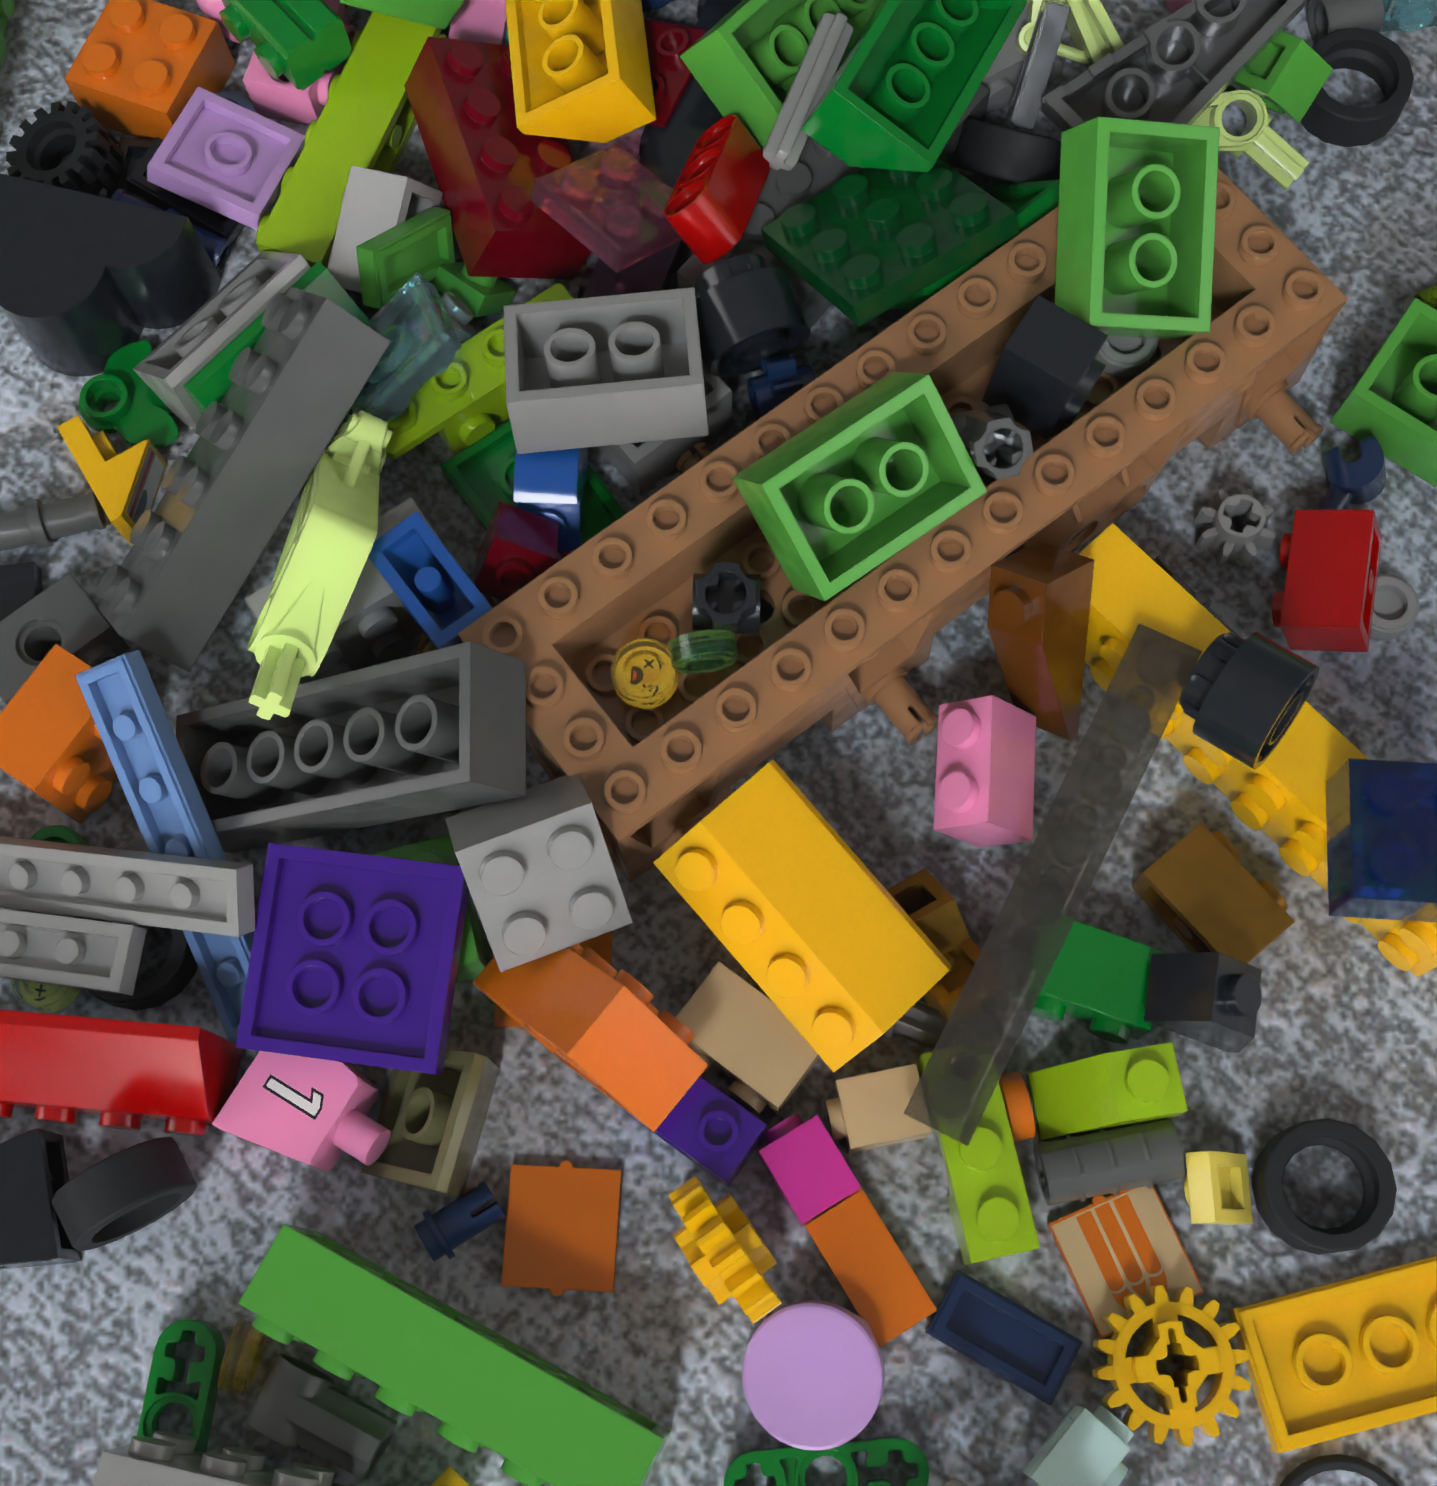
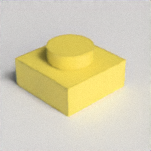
M1219 1151L1185 1153L1187 1174L1184 1180V1193L1190 1206L1191 1224H1253L1247 1154Z

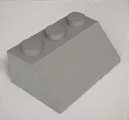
M262 251L133 370L182 423L196 428L202 415L184 388V385L260 316L278 294L286 292L310 269L309 264L301 254Z

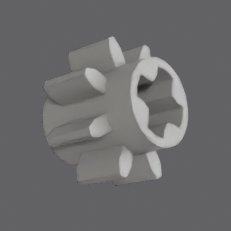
M1221 489L1212 502L1213 508L1201 507L1194 521L1199 527L1207 529L1200 536L1196 548H1207L1209 553L1216 558L1217 567L1221 568L1226 562L1240 560L1246 568L1250 567L1257 556V549L1267 550L1275 538L1276 534L1273 531L1263 528L1274 512V509L1272 507L1263 508L1261 503L1253 498V490L1248 489L1244 494L1229 496L1224 489ZM1231 525L1238 527V532L1230 529Z

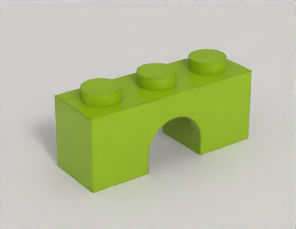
M984 1040L921 1054L916 1065L931 1130L936 1132L945 1163L949 1184V1196L947 1199L963 1266L1039 1249L1040 1244L989 1041Z

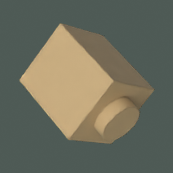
M916 1064L838 1079L834 1086L836 1098L825 1100L832 1139L834 1141L845 1138L848 1154L925 1139L932 1132Z

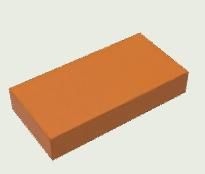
M863 1189L804 1226L857 1315L865 1319L870 1325L879 1347H882L937 1311V1308Z

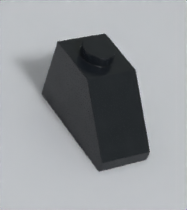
M1221 952L1152 954L1144 1021L1220 1050L1239 1053L1255 1038L1257 1011L1260 1008L1262 999L1260 988L1262 969Z

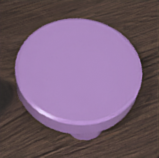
M805 1300L779 1309L764 1320L756 1329L744 1354L742 1383L750 1410L769 1434L795 1448L826 1450L838 1447L853 1439L872 1419L883 1395L885 1367L880 1347L870 1325L865 1319L831 1302Z

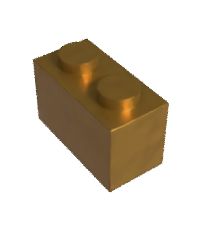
M1201 822L1149 866L1131 886L1192 953L1221 952L1248 964L1295 922L1286 912L1288 909L1287 903L1278 890L1264 880L1257 881L1239 863L1241 856L1234 844L1220 832L1213 831L1211 833Z

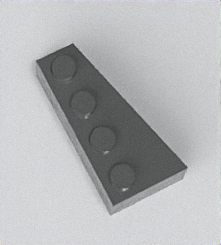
M1193 0L1167 18L1163 17L1145 29L1141 35L1114 53L1107 54L1064 86L1060 85L1042 97L1041 112L1062 132L1096 117L1192 125L1297 16L1308 0Z

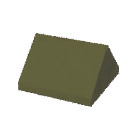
M446 1049L443 1074L435 1075L393 1069L377 1119V1123L390 1130V1139L380 1157L369 1166L364 1164L361 1173L454 1198L464 1195L500 1069L484 1055Z

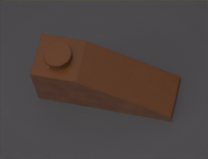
M1037 542L991 565L987 627L1013 705L1036 716L1037 728L1071 741L1078 736L1094 559Z

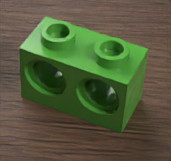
M1281 31L1225 91H1252L1260 96L1266 105V109L1300 123L1333 68L1302 38Z

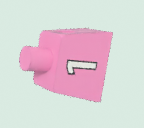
M266 1051L258 1052L212 1123V1125L225 1132L325 1172H329L335 1166L343 1151L366 1166L373 1164L383 1153L391 1134L389 1129L366 1116L378 1098L379 1090L350 1063Z

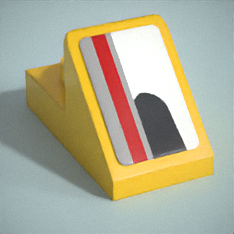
M77 415L57 426V429L110 522L131 546L133 544L130 542V535L133 527L146 510H152L165 472L166 462L149 439L119 454L104 430L93 435L83 420Z

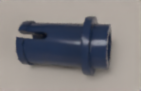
M485 1180L432 1214L429 1209L422 1212L425 1219L414 1225V1228L434 1262L444 1255H447L449 1260L456 1256L453 1251L455 1248L496 1222L506 1219L497 1201L474 1215L470 1214L473 1210L494 1198Z

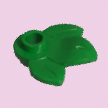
M148 340L123 346L108 358L104 373L91 378L82 387L79 411L87 425L95 431L100 432L104 430L105 433L118 432L131 446L149 439L156 448H160L177 441L180 438V432L172 418L175 414L133 370L153 351ZM119 402L113 409L103 412L109 403Z

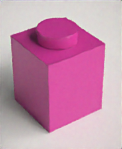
M798 1113L794 1114L763 1134L769 1144L759 1150V1157L801 1227L861 1189L859 1182L818 1115L803 1122Z

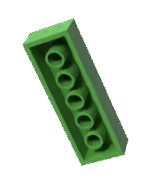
M283 1224L238 1303L257 1314L251 1325L266 1336L286 1345H290L291 1341L294 1340L305 1345L308 1343L318 1349L313 1361L330 1373L349 1381L353 1375L363 1379L367 1377L379 1384L380 1386L374 1396L387 1406L411 1417L415 1411L424 1414L427 1412L438 1418L442 1423L437 1433L451 1443L472 1453H476L478 1447L484 1449L488 1447L505 1457V1460L500 1469L526 1486H541L542 1483L548 1484V1482L554 1486H644L671 1433L670 1430L315 1230Z

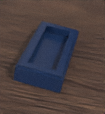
M957 1270L937 1307V1311L934 1313L925 1331L926 1334L1050 1406L1083 1343L1078 1338L960 1270Z

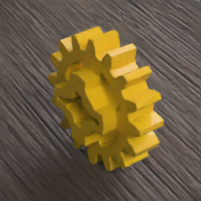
M693 1176L668 1194L672 1205L684 1223V1226L674 1232L672 1236L704 1287L706 1286L719 1305L730 1297L735 1298L743 1312L748 1315L754 1324L782 1304L764 1274L775 1266L777 1262L730 1193L715 1203L698 1177Z
M1163 1285L1149 1287V1304L1147 1305L1135 1293L1124 1296L1125 1308L1129 1314L1124 1318L1115 1313H1106L1103 1320L1114 1331L1111 1340L1094 1339L1092 1345L1099 1352L1107 1354V1365L1093 1369V1378L1110 1380L1114 1388L1101 1400L1104 1406L1114 1408L1125 1405L1128 1410L1123 1417L1122 1423L1131 1431H1135L1144 1421L1148 1422V1441L1161 1445L1167 1437L1169 1428L1173 1430V1435L1178 1445L1185 1447L1193 1446V1427L1195 1426L1206 1436L1215 1438L1220 1435L1214 1416L1219 1412L1223 1415L1237 1418L1241 1412L1236 1404L1229 1399L1231 1391L1250 1390L1251 1386L1249 1381L1235 1375V1364L1244 1363L1251 1359L1249 1351L1232 1349L1228 1341L1240 1329L1237 1322L1217 1324L1214 1318L1218 1313L1220 1303L1214 1299L1204 1301L1197 1308L1193 1307V1289L1189 1287H1179L1174 1295L1173 1302H1169L1168 1294ZM1178 1317L1194 1324L1207 1338L1210 1346H1199L1184 1333L1183 1323L1178 1321ZM1147 1321L1148 1324H1145L1146 1339L1135 1355L1126 1356L1127 1346L1132 1335ZM1168 1350L1171 1354L1182 1355L1184 1359V1369L1175 1371L1173 1379L1170 1375L1158 1374L1156 1368V1360L1166 1358ZM1215 1374L1210 1392L1198 1405L1196 1398L1197 1390L1207 1375ZM1144 1383L1157 1394L1159 1407H1163L1164 1414L1151 1409L1143 1403L1135 1394L1130 1384Z

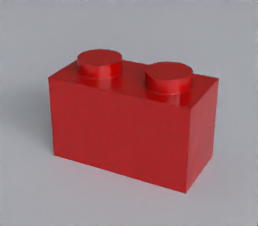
M1295 510L1292 533L1283 534L1280 546L1282 570H1287L1285 589L1275 591L1272 604L1274 627H1281L1290 650L1368 652L1382 544V535L1374 510Z

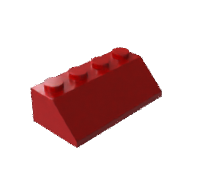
M0 1010V1118L11 1119L14 1107L36 1109L34 1120L69 1125L76 1124L78 1113L100 1115L99 1126L140 1131L142 1119L166 1121L164 1132L204 1137L207 1125H212L237 1086L243 1048H236L235 1043L202 1027Z

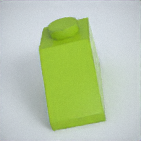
M1172 1042L1103 1053L1026 1074L1040 1141L1063 1138L1066 1135L1076 1136L1094 1133L1099 1129L1110 1130L1130 1126L1133 1123L1140 1124L1164 1118L1172 1120L1188 1111Z

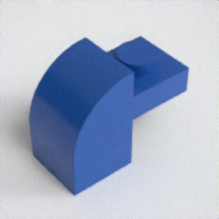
M588 447L517 454L516 449L513 500L517 502V508L559 523L558 553L562 554L566 551L576 550L583 545V489L588 480Z

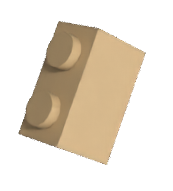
M718 961L675 1017L695 1035L688 1046L708 1064L703 1073L706 1074L713 1065L733 1080L727 1091L757 1114H760L764 1107L767 1106L779 1115L821 1058L768 997L720 961Z

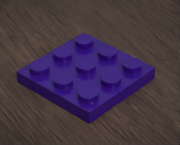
M268 843L236 1048L427 1074H443L469 896V888L461 867Z

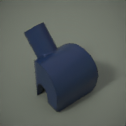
M1374 435L1359 440L1362 452L1360 459L1355 462L1349 463L1344 461L1338 446L1326 453L1325 465L1330 487L1316 510H1345L1349 503L1363 504L1370 502L1383 491L1386 484L1384 453Z

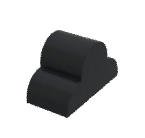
M0 173V309L38 359L51 370L75 377L103 373L108 358L119 348L138 342L144 328L168 329L180 326L217 293L222 280L187 216Z

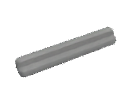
M838 12L837 15L825 13L819 20L762 152L763 157L769 162V167L773 170L783 169L791 171L798 163L809 137L801 128L837 72L854 31L853 27L847 22L848 17L843 13Z

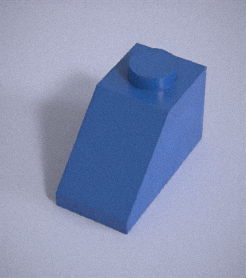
M418 511L375 540L368 558L436 650L461 644L462 641L457 633L493 609Z

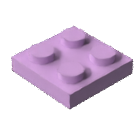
M198 86L148 163L147 181L257 230L260 221L269 212L280 193L281 182L285 172L289 167L295 166L304 148L305 135Z

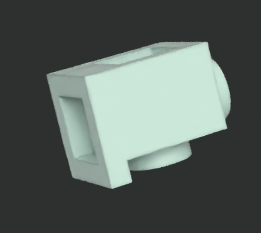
M1074 1405L1022 1472L1037 1486H1119L1128 1471V1468L1121 1461L1131 1449L1127 1443L1134 1436V1433L1101 1405L1098 1406L1093 1414L1085 1407Z

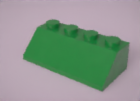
M881 0L801 130L850 167L928 173L936 163L1028 2L1026 0Z

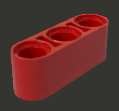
M730 114L721 118L699 137L663 212L665 218L701 264H709L716 261L739 242L771 169L769 162L763 157V150L736 114Z

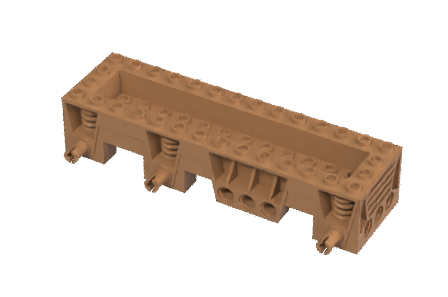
M1219 168L1217 176L1210 332L1175 339H1158L1157 348L1150 365L1136 376L1118 378L1102 372L1072 425L1069 426L1060 420L1048 440L1015 421L1016 426L1030 431L1034 453L1023 463L1020 475L1005 479H995L977 471L987 490L985 494L828 600L823 601L793 589L732 477L893 371L929 374L949 415L989 407V405L982 402V398L1010 337L1038 295L1055 304L1059 206L712 452L706 442L697 443L694 445V450L699 456L695 458L688 449L680 457L676 468L681 473L680 476L504 601L497 599L499 602L497 604L492 596L483 595L493 609L457 634L462 643L472 641L525 661L526 748L551 780L565 775L568 777L575 774L579 775L592 802L609 855L630 882L654 866L653 862L728 798L731 795V785L820 719L833 732L859 711L861 712L866 707L877 704L905 737V741L909 746L921 740L922 737L919 735L921 732L927 736L938 725V715L934 714L906 681V678L911 672L929 660L934 634L990 593L992 564L1037 542L1069 552L1075 551L1138 504L1144 498L1168 459L1196 438L1209 450L1249 420L1259 418L1288 449V452L1292 456H1296L1303 450L1301 446L1306 449L1320 436L1324 428L1317 424L1287 391L1299 383L1329 326L1348 298ZM729 562L738 563L743 574H761L760 598L768 601L772 605L774 612L768 621L760 624L759 634H731V637L722 643L702 648L684 649L672 645V641L676 638L693 633L692 601L694 573H709L714 563ZM653 650L661 653L671 662L675 671V684L671 693L663 701L655 705L640 706L627 701L620 694L616 685V672L622 660L633 652Z

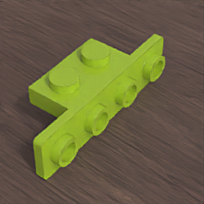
M557 283L525 304L573 299V297L562 284ZM504 317L360 409V411L364 410L389 422L388 429L392 431L391 438L386 446V453L389 458L397 459L437 432H439L441 439L454 455L466 446L469 447L494 431L497 426L510 419L506 405Z

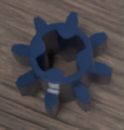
M788 354L759 360L762 375L747 379L749 402L755 420H759L816 378L811 366L807 364L796 367L795 358L789 357Z

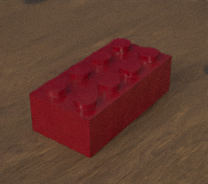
M428 36L404 87L439 190L443 192L442 199L445 208L450 210L452 228L468 276L573 280L602 235L567 139L527 135L517 128L509 45Z

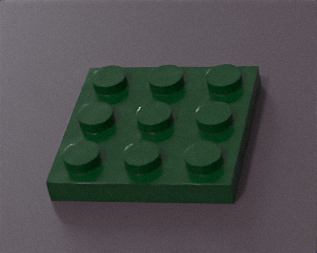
M937 159L928 173L864 168L856 174L840 178L831 188L807 202L786 209L779 218L760 228L766 248L857 326L865 324L1019 234L1015 211L940 159Z

